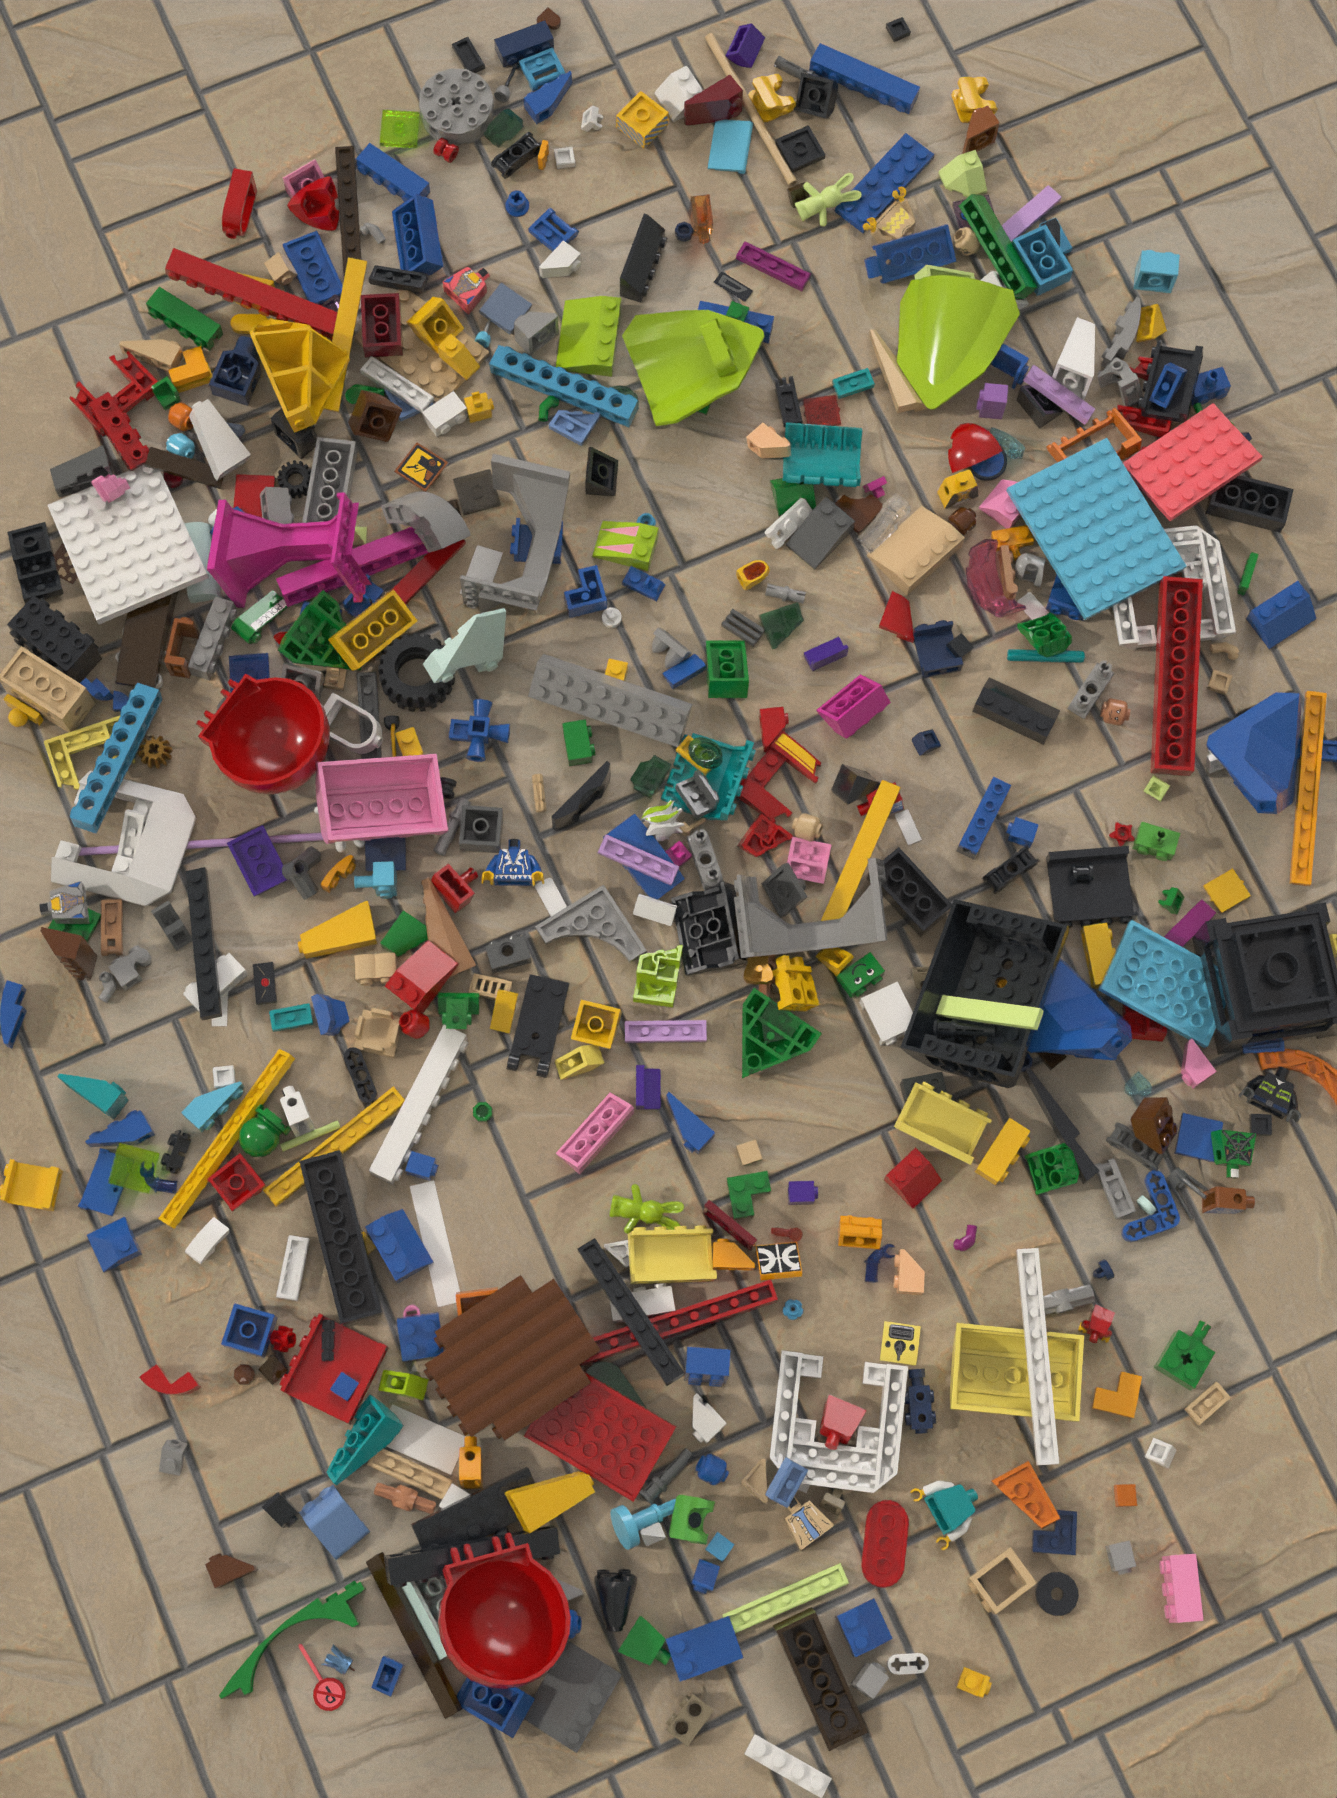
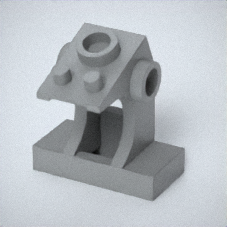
M1116 357L1105 366L1103 371L1098 372L1097 377L1100 388L1111 383L1119 385L1124 406L1131 407L1139 403L1140 397H1143L1139 379L1135 373L1133 374L1125 361Z

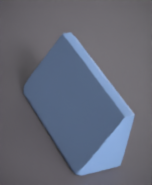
M785 1457L765 1495L788 1508L808 1469Z

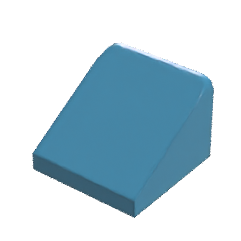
M717 1532L705 1550L723 1562L734 1544Z

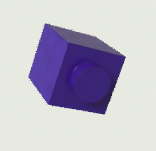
M814 1181L788 1182L789 1205H813L815 1199H818V1186H814Z

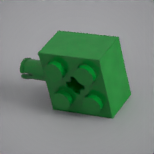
M1199 1320L1191 1336L1181 1330L1175 1331L1155 1364L1154 1369L1188 1390L1195 1389L1215 1354V1351L1202 1343L1211 1326L1209 1324L1205 1325V1322ZM1186 1356L1188 1363L1183 1364L1181 1357Z

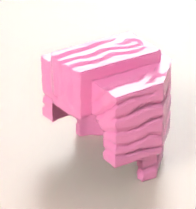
M107 474L105 477L101 475L91 481L101 499L108 503L125 494L126 490L130 489L125 478L121 479L120 477L117 479L114 474Z

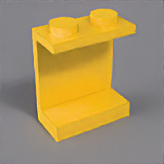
M10 1159L9 1164H6L4 1169V1176L6 1178L4 1184L0 1186V1200L8 1204L54 1211L63 1171L58 1167L51 1166L46 1168L18 1163L14 1159Z

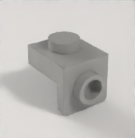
M178 1439L166 1440L161 1450L159 1472L180 1476L187 1443L181 1442Z

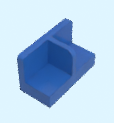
M368 574L366 577L372 585H365L366 592L363 594L362 602L354 603L352 593L343 602L345 612L354 618L385 594L383 589L372 582L371 576Z

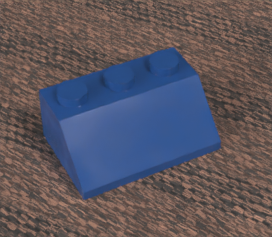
M1296 581L1252 609L1246 620L1268 649H1271L1316 620V614L1310 595L1300 582Z
M403 1209L384 1215L365 1226L397 1284L434 1263Z

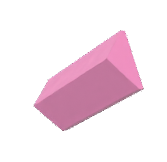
M610 1092L556 1154L578 1174H581L634 1114V1107Z

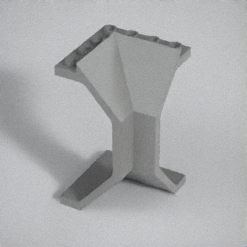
M493 454L491 459L493 488L508 492L513 496L532 533V541L523 576L518 579L497 584L461 575L460 583L463 604L473 609L480 607V614L489 611L500 603L537 610L548 582L560 535L570 482V471Z
M878 858L868 859L871 885L842 918L793 925L787 923L760 903L757 877L737 875V880H734L735 892H739V897H734L741 958L888 941L881 886L886 881L884 861Z

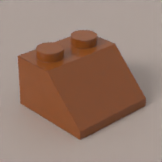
M988 105L983 108H977L972 113L962 154L973 150L978 152L995 143L1000 122Z

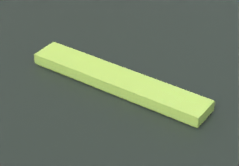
M942 995L936 1014L940 1017L1038 1030L1044 1011L1036 1007Z
M841 1563L727 1612L722 1616L723 1618L730 1617L734 1631L737 1633L845 1586L849 1582Z

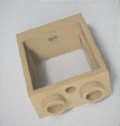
M1011 1547L1005 1549L967 1578L970 1582L968 1584L970 1590L974 1595L979 1594L983 1600L981 1605L987 1613L992 1612L993 1615L1000 1612L1037 1583ZM1003 1559H1006L1024 1585L996 1606L977 1579Z

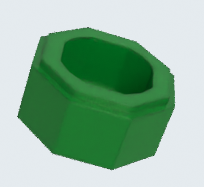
M478 1102L473 1107V1117L478 1122H488L492 1118V1107L487 1102Z

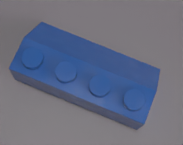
M415 194L392 211L400 269L426 273L429 276L443 267L434 203L432 199Z

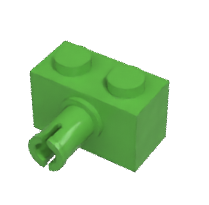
M1141 822L1132 849L1137 850V853L1142 855L1150 854L1156 856L1161 861H1171L1176 851L1180 833Z

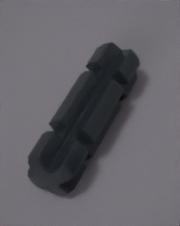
M323 1320L322 1349H324V1352L321 1353L322 1361H333L334 1352H332V1349H334L335 1332H333L335 1321Z

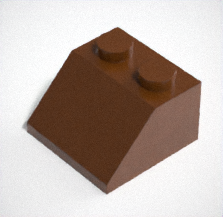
M361 390L348 424L354 435L389 443L402 408L380 394Z

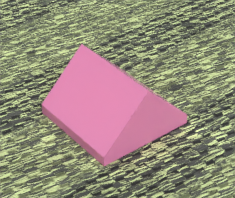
M314 159L283 177L285 190L289 197L292 198L303 187L324 178V175Z

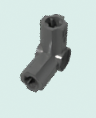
M313 846L308 847L291 862L284 864L282 867L283 876L287 880L292 881L304 900L313 896L319 890L308 874V871L321 861L320 852Z

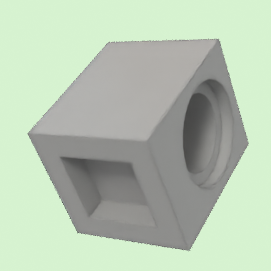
M1130 1541L1105 1546L1112 1572L1118 1571L1119 1575L1130 1573L1131 1568L1136 1567Z

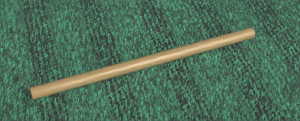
M707 34L705 39L726 76L731 75L742 88L743 106L789 186L795 185L797 183L795 176L714 34Z

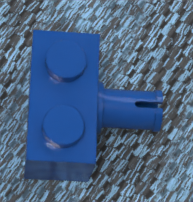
M1223 366L1199 373L1192 405L1196 403L1203 405L1209 400L1215 398L1218 400L1227 396L1231 385Z

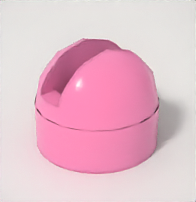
M408 1305L403 1312L404 1317L420 1315V1309L416 1305ZM417 1310V1313L407 1315L408 1311Z

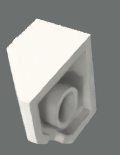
M695 1394L693 1397L692 1420L694 1432L692 1434L700 1443L704 1441L707 1444L727 1423L708 1403L704 1404L703 1399L698 1394Z

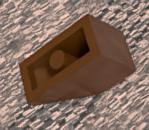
M221 1553L210 1557V1562L205 1564L216 1589L258 1570L255 1565L228 1555L222 1556Z

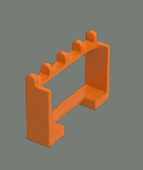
M1113 408L1107 411L1108 418L1100 422L1095 418L1092 420L1094 426L1085 431L1079 427L1076 429L1078 435L1069 440L1063 436L1061 438L1062 444L1058 446L1053 442L1046 446V448L1058 463L1067 458L1063 452L1064 450L1114 423L1127 439V441L1121 444V449L1116 451L1121 461L1141 450L1142 439L1120 412Z

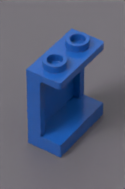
M1002 344L990 365L1013 377L1014 380L1011 388L1015 389L1018 384L1022 385L1024 382L1023 379L1029 369V366H1027L1029 358Z

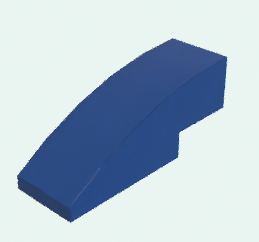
M7 980L0 1006V1025L3 1042L8 1048L12 1049L27 1012L23 1006H20L27 989L21 984Z

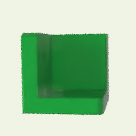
M168 377L151 386L154 396L165 411L181 401L177 389Z

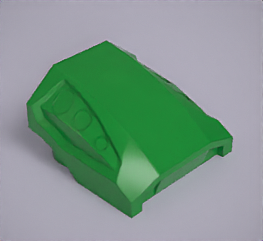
M1051 612L1045 616L1017 624L1020 633L1025 636L1028 642L1037 650L1038 654L1046 658L1064 652L1072 643V635L1066 630V626Z
M1065 1143L1024 1155L1025 1159L1028 1160L1036 1188V1195L1077 1183L1079 1175L1078 1166L1073 1151Z

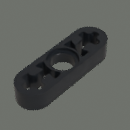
M355 1047L349 1048L344 1053V1060L360 1101L363 1104L371 1105L378 1097L361 1051ZM350 1054L359 1055L356 1060L358 1065L363 1063V1066L355 1067L353 1061L348 1060L351 1057ZM358 1071L366 1072L367 1076L364 1081H357L355 1079V1074ZM366 1085L369 1092L374 1093L371 1095V1099L368 1100L366 1097H362L365 1095L363 1087L359 1089L358 1086Z

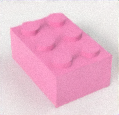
M1196 1554L1163 1556L1162 1561L1159 1562L1160 1573L1164 1574L1165 1583H1162V1593L1167 1599V1605L1164 1606L1166 1619L1169 1618V1623L1203 1621Z

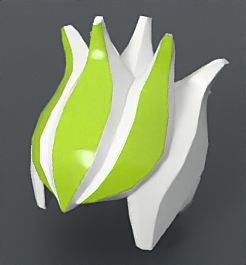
M669 800L664 806L647 808L641 818V822L647 821L650 823L646 836L655 835L657 841H663L665 839L669 840V837L674 833H682L683 831L679 827L685 824L677 822L676 819L683 810L681 808L677 810L676 806L672 810L674 803L672 800Z

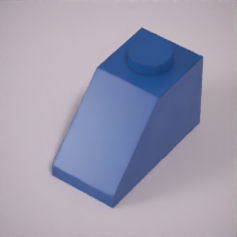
M1171 362L1166 364L1149 401L1167 408L1179 390L1188 370Z

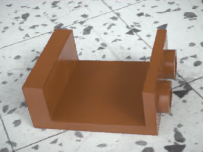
M181 617V619L174 618L164 663L171 676L190 679L191 673L188 669L186 658L179 657L183 638L199 639L200 634L195 622L187 617Z

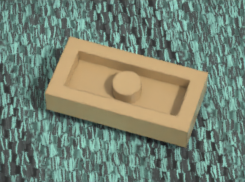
M1216 1381L1184 1410L1197 1425H1200L1231 1397Z

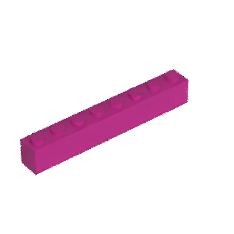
M409 527L352 549L351 555L364 574L370 576L427 554L428 551L423 541L415 533V529ZM331 559L320 561L276 578L287 607L316 597L322 590L329 592L346 585L330 563Z

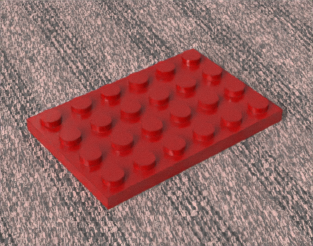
M584 1372L591 1383L532 1422L524 1437L634 1502L677 1426Z

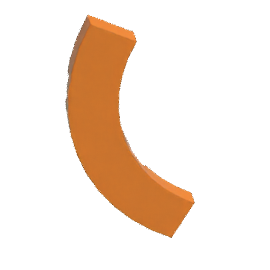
M1286 1048L1285 1051L1257 1053L1263 1071L1277 1069L1280 1066L1309 1076L1323 1086L1337 1105V1070L1321 1058L1301 1050Z

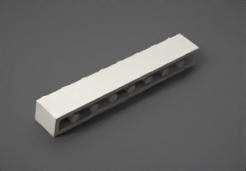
M443 1025L369 1169L370 1174L392 1185L395 1180L398 1181L403 1173L401 1168L404 1162L408 1163L413 1144L419 1142L422 1136L420 1131L423 1125L427 1126L430 1121L431 1114L429 1113L432 1107L436 1108L441 1096H439L442 1088L446 1089L450 1081L448 1076L451 1070L455 1071L458 1066L459 1060L457 1058L460 1052L464 1053L469 1042H467L466 1034L455 1029H446V1025Z

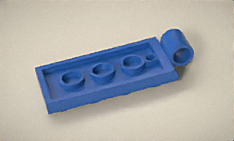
M948 224L874 245L872 248L876 250L877 256L864 259L868 278L882 276V279H880L881 283L914 275L925 265L940 267L957 262Z

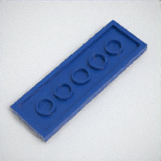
M905 133L851 190L860 191L862 194L861 198L856 201L841 202L835 207V212L860 232L864 233L866 230L863 229V224H869L867 219L873 217L877 220L895 200L892 196L893 191L896 190L900 195L898 187L906 188L934 159L935 154Z

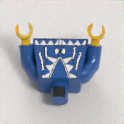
M509 839L508 849H500L499 854L492 858L486 870L482 873L481 881L483 884L485 880H489L490 885H493L494 882L495 886H533L536 881H542V884H544V876L535 857L529 855L528 850L520 849V840Z

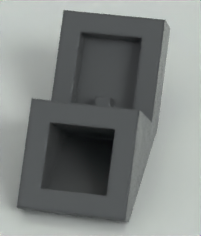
M169 900L151 911L176 951L192 942L191 935Z

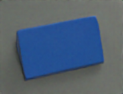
M694 654L662 674L671 688L675 689L705 671L706 665Z

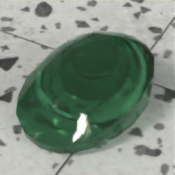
M703 737L695 738L690 742L688 753L697 765L706 769H715L722 764V751L717 743Z

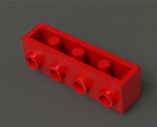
M107 392L89 402V409L127 469L133 471L146 463L149 448L147 445L143 446L140 442L141 436L137 429L131 428L129 424L131 420L126 412L122 413L119 409L120 403L116 396H111Z

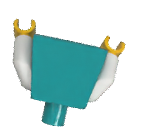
M936 1481L923 1486L921 1490L917 1488L911 1490L910 1494L915 1491L920 1493V1497L914 1499V1502L921 1501L924 1495L927 1496L924 1500L943 1535L947 1534L946 1537L939 1536L936 1539V1543L941 1539L946 1541V1545L941 1550L947 1549L950 1541L954 1542L968 1531L972 1521L971 1515L975 1512L972 1503L978 1500L977 1492L971 1488L965 1491L961 1484L954 1486L952 1482Z

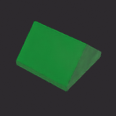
M783 478L770 480L778 517L782 516L800 498L805 499L812 510L816 507L813 484H804V482H800V484L786 483V481H783Z

